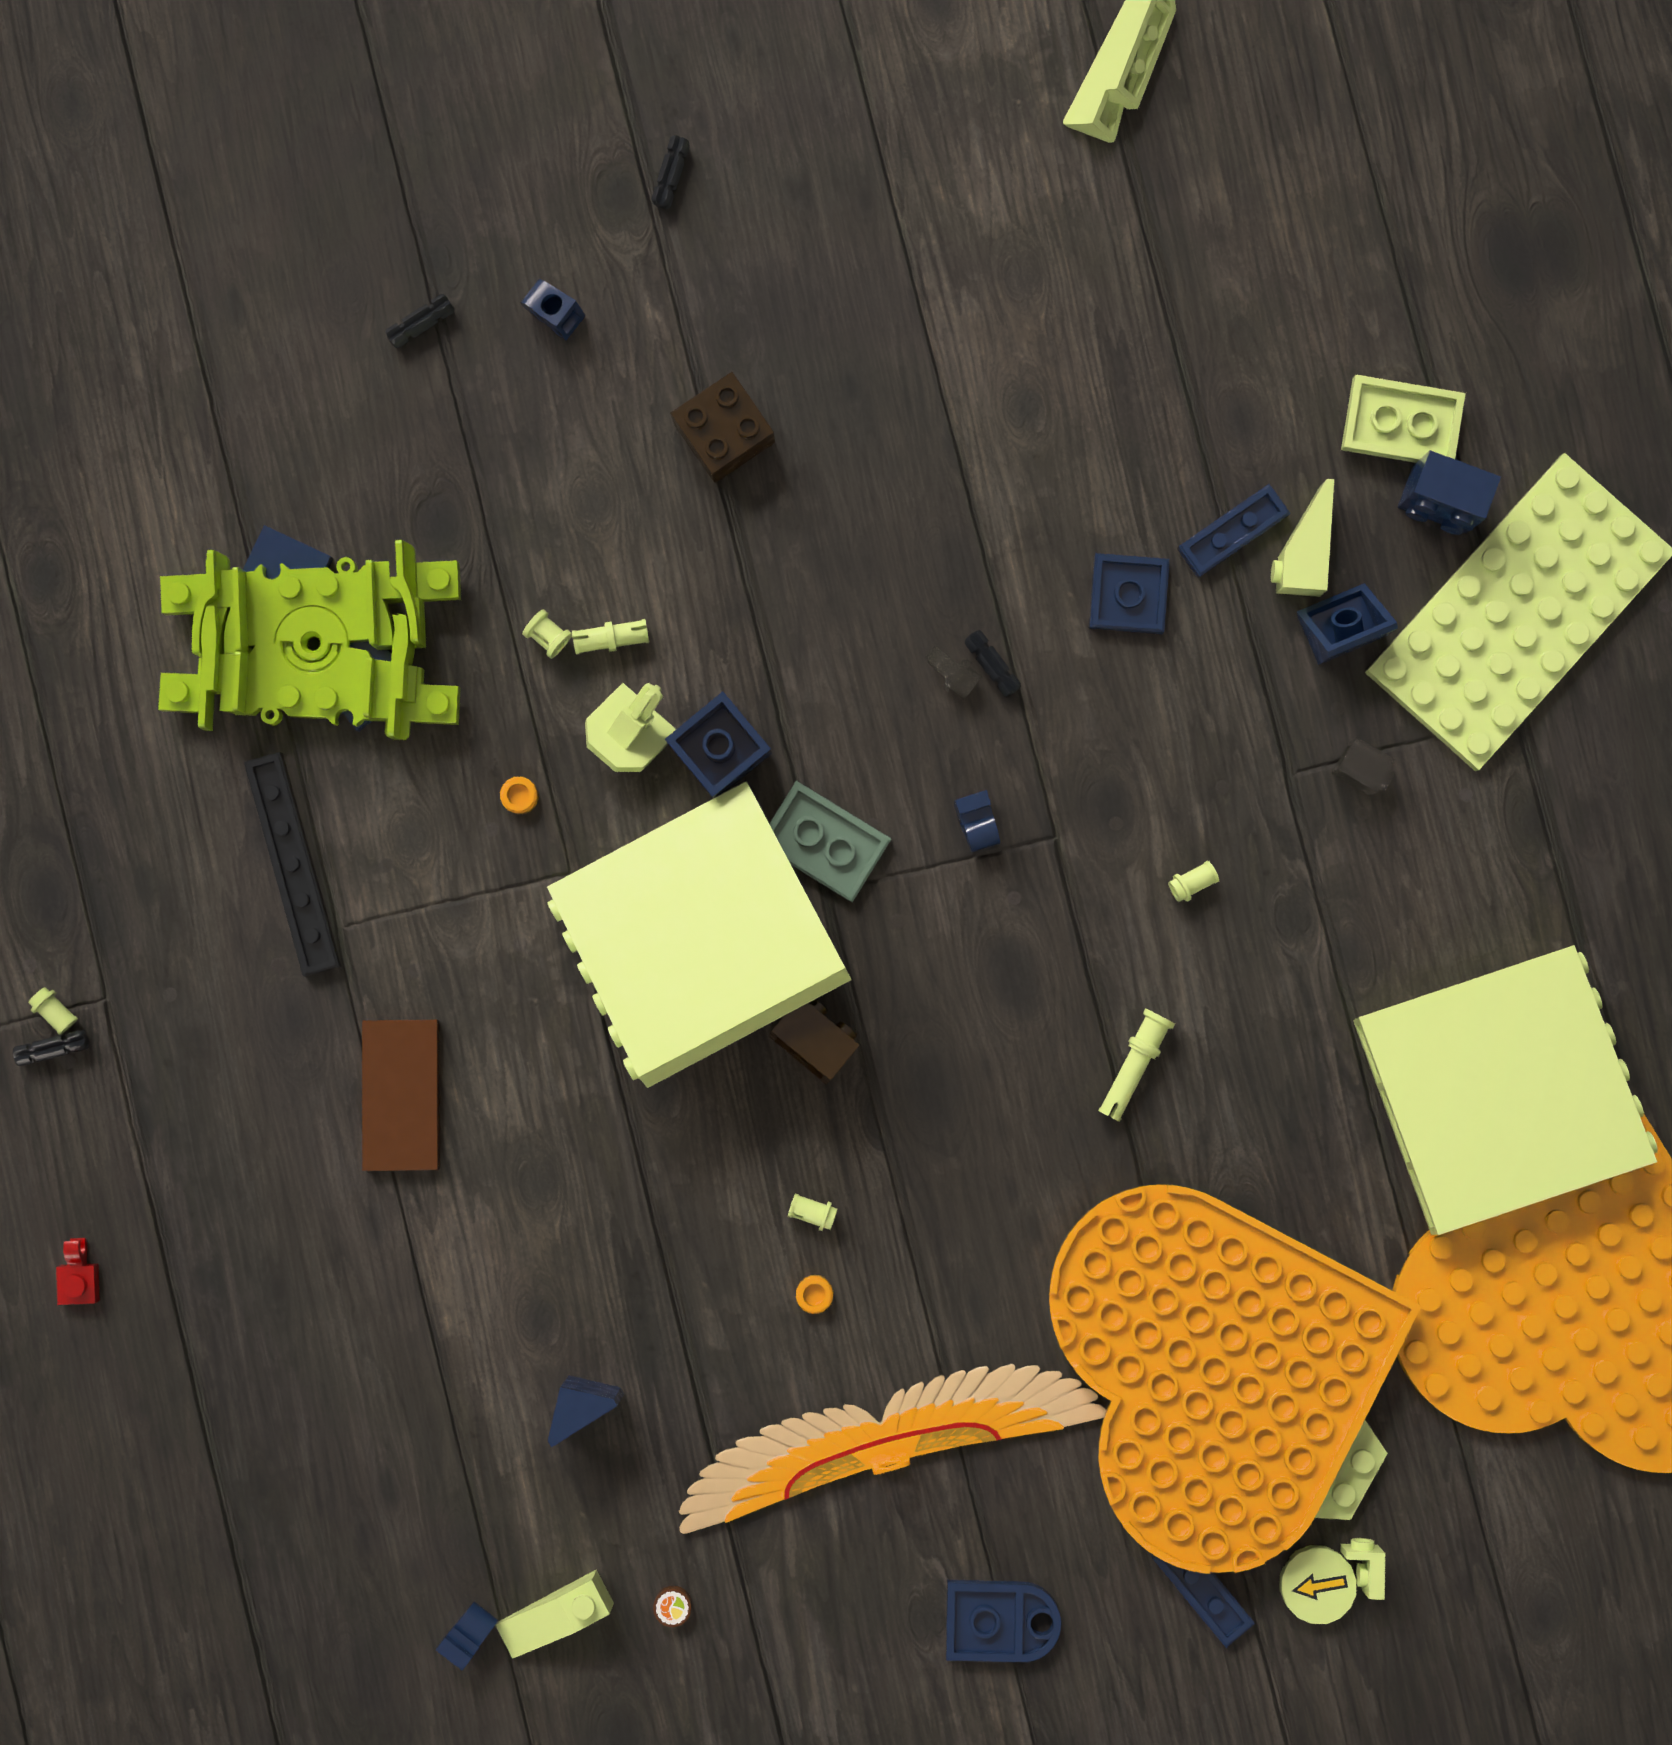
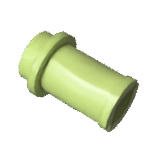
M1206 861L1182 876L1179 874L1174 875L1173 880L1168 882V885L1178 902L1182 900L1190 901L1191 895L1214 883L1216 884L1219 882V877L1213 865Z
M44 987L28 1003L32 1006L31 1011L33 1013L38 1012L59 1035H62L78 1018L55 997L56 992L54 990L49 991Z
M795 1193L788 1217L820 1226V1231H823L824 1228L831 1230L838 1209L832 1207V1203L829 1201L826 1205Z

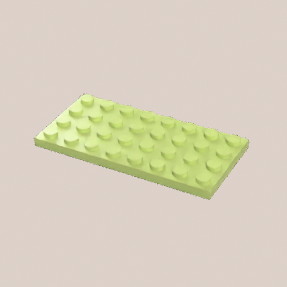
M1563 453L1365 673L1474 771H1478L1671 558L1672 547L1567 454Z

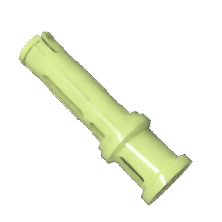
M1146 1008L1143 1012L1145 1015L1144 1021L1136 1036L1130 1037L1128 1041L1130 1042L1128 1046L1131 1047V1050L1102 1106L1098 1110L1107 1116L1110 1114L1111 1118L1119 1122L1151 1058L1156 1059V1057H1159L1161 1053L1159 1050L1160 1044L1168 1029H1173L1175 1023Z

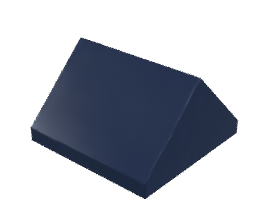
M1365 583L1297 611L1298 619L1318 665L1384 638L1398 629L1396 620Z
M569 1375L560 1386L548 1437L550 1446H555L617 1407L624 1396L621 1387Z

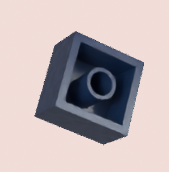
M1429 450L1412 467L1397 508L1406 511L1405 515L1413 520L1426 522L1428 519L1441 524L1440 528L1448 533L1461 535L1463 532L1467 534L1486 519L1501 476Z
M723 691L665 738L667 744L713 799L727 792L772 754L771 748Z

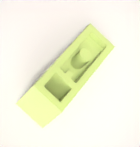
M1326 479L1319 487L1278 556V560H1273L1271 582L1276 583V594L1320 597L1327 591L1334 479Z
M596 1569L498 1621L495 1626L513 1659L576 1633L610 1614L614 1602Z

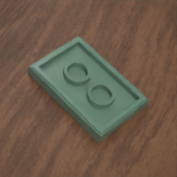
M798 781L794 783L769 824L793 867L852 903L891 841V838Z

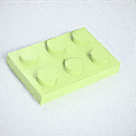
M1355 375L1352 379L1341 450L1417 463L1429 450L1455 459L1466 393Z

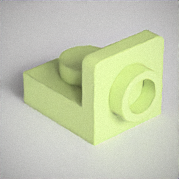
M1353 1538L1351 1539V1544H1341L1340 1552L1346 1559L1362 1560V1563H1357L1356 1566L1357 1586L1362 1587V1591L1368 1599L1385 1600V1552L1378 1545H1374V1541L1371 1539Z

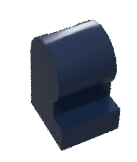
M541 279L537 280L520 302L530 314L545 323L565 341H567L586 316L576 300Z
M987 790L954 801L955 810L971 852L1000 844L999 833Z
M474 1601L441 1640L436 1651L463 1671L498 1619Z

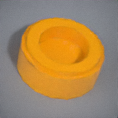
M513 777L503 784L500 791V799L508 811L515 814H525L536 806L538 790L529 779Z
M820 1275L805 1277L800 1281L796 1289L798 1305L804 1311L811 1314L824 1312L830 1307L833 1300V1289L830 1282Z

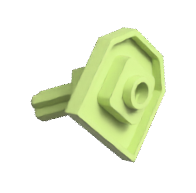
M622 683L586 719L587 748L613 771L641 772L668 745L665 738L676 730L655 711V708L663 698L660 692L661 688L658 685L653 686L647 683L637 695Z

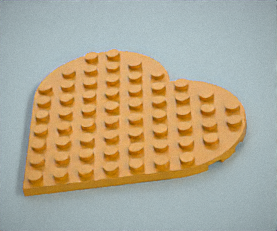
M1644 1114L1640 1118L1645 1131L1651 1132L1658 1148V1152L1655 1153L1656 1163L1441 1235H1431L1430 1230H1428L1409 1251V1257L1405 1261L1400 1274L1396 1276L1392 1291L1422 1307L1397 1357L1410 1382L1436 1409L1466 1426L1493 1433H1523L1538 1430L1565 1419L1583 1441L1607 1458L1636 1470L1672 1473V1158Z
M1158 1184L1122 1191L1103 1200L1089 1210L1069 1232L1058 1252L1052 1270L1049 1293L1051 1319L1055 1335L1063 1353L1076 1373L1097 1393L1110 1400L1100 1430L1098 1453L1100 1475L1110 1506L1125 1530L1148 1552L1176 1567L1205 1574L1233 1571L1237 1573L1253 1569L1265 1564L1267 1560L1277 1556L1282 1551L1288 1550L1301 1538L1317 1515L1422 1307L1217 1198L1187 1187Z

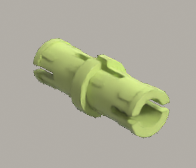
M645 619L612 625L611 621L605 622L603 627L578 631L572 630L576 654L608 648L609 652L617 651L616 647L649 643Z

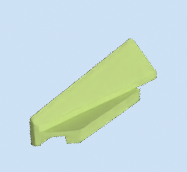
M1125 0L1063 120L1065 126L1108 143L1115 141L1124 107L1126 109H1138L1175 15V0Z

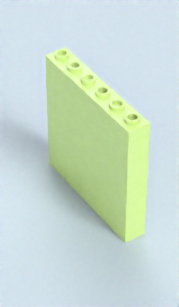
M747 781L547 886L552 900L547 902L557 922L563 920L567 931L563 932L562 935L572 953L578 951L582 962L577 964L578 969L587 984L593 982L598 992L592 995L593 1000L602 1016L608 1013L613 1024L608 1027L610 1036L618 1048L624 1047L628 1055L623 1060L624 1065L633 1080L639 1078L647 1088L852 980Z
M1575 945L1353 1020L1431 1235H1441L1657 1162L1655 1153L1658 1152L1656 1141L1651 1132L1645 1131L1640 1118L1644 1116L1643 1107L1636 1095L1632 1096L1627 1084V1081L1630 1080L1628 1068L1622 1059L1618 1060L1613 1047L1616 1044L1615 1034L1612 1027L1603 1021L1599 1010L1602 1009L1601 997L1596 988L1590 987L1586 976L1589 973L1587 961L1582 952L1577 953Z

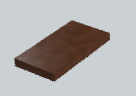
M439 1019L362 1020V1171L439 1170Z

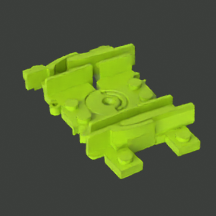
M396 540L397 577H390L389 561L374 562L373 560H366V565L358 571L357 564L352 559L344 557L337 562L336 568L339 573H334L328 567L289 569L281 563L279 576L271 580L266 577V567L261 564L254 571L245 572L239 567H233L231 570L230 559L215 550H207L206 574L160 576L161 612L166 616L194 614L192 653L200 658L198 674L161 673L158 710L163 712L198 713V727L202 730L213 731L215 694H220L219 711L256 716L261 711V719L266 724L272 726L278 725L282 721L283 715L281 710L288 716L295 718L328 719L335 726L339 725L338 718L342 712L351 711L354 718L353 725L359 727L364 721L385 722L386 736L394 740H406L409 738L411 722L459 725L461 688L459 686L425 685L424 669L412 666L415 648H426L424 602L461 600L460 563L457 560L416 563L415 548L403 540ZM349 564L350 569L345 571L344 567ZM404 603L408 616L398 614V616L392 615L394 631L388 604ZM313 637H317L321 643L320 647L314 651L309 650L308 641ZM350 642H369L377 650H392L391 662L374 659L367 650L350 648ZM274 712V717L269 719V714Z

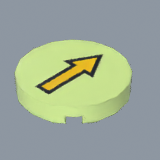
M1309 1545L1296 1550L1289 1557L1290 1559L1281 1570L1279 1590L1286 1606L1297 1618L1311 1624H1328L1340 1619L1351 1608L1356 1597L1357 1579L1351 1565L1340 1553L1326 1546Z

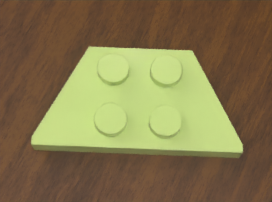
M1364 1420L1315 1518L1351 1520L1388 1453L1366 1420Z

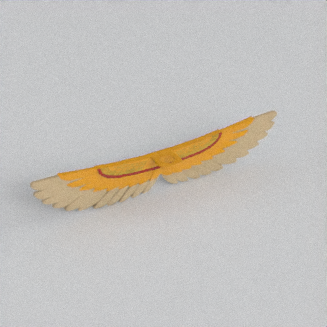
M1009 1364L1001 1366L990 1373H987L989 1370L988 1366L977 1367L967 1374L965 1370L957 1371L946 1380L944 1375H940L930 1381L925 1388L923 1382L911 1386L906 1394L904 1389H900L894 1393L887 1404L881 1422H878L867 1411L848 1404L843 1405L844 1410L825 1408L823 1412L826 1416L807 1412L802 1414L804 1420L788 1418L782 1420V1425H768L760 1429V1433L764 1436L739 1439L736 1441V1446L738 1447L725 1449L716 1454L715 1459L720 1462L702 1469L699 1475L704 1478L694 1482L687 1490V1493L693 1496L688 1497L680 1507L679 1513L681 1515L689 1514L682 1521L679 1527L680 1532L687 1534L722 1522L728 1523L817 1486L867 1469H872L874 1475L909 1466L910 1458L964 1445L1062 1430L1067 1426L1104 1418L1106 1408L1099 1404L1090 1403L1098 1399V1394L1088 1388H1078L1082 1384L1080 1380L1073 1378L1060 1379L1062 1377L1060 1371L1038 1373L1040 1371L1038 1365L1025 1366L1015 1370V1365Z

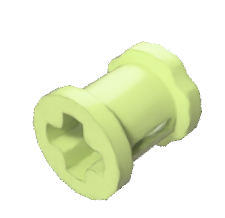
M544 609L539 611L529 621L522 633L527 639L532 637L545 648L547 656L551 659L559 654L572 637V633L568 629L563 631L552 622Z

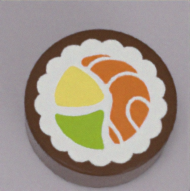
M679 1586L665 1587L655 1598L653 1605L654 1615L662 1625L678 1627L689 1618L692 1600L688 1592Z

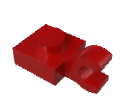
M70 1238V1241H64L63 1253L67 1265L56 1267L57 1305L97 1303L100 1301L98 1263L87 1264V1239Z

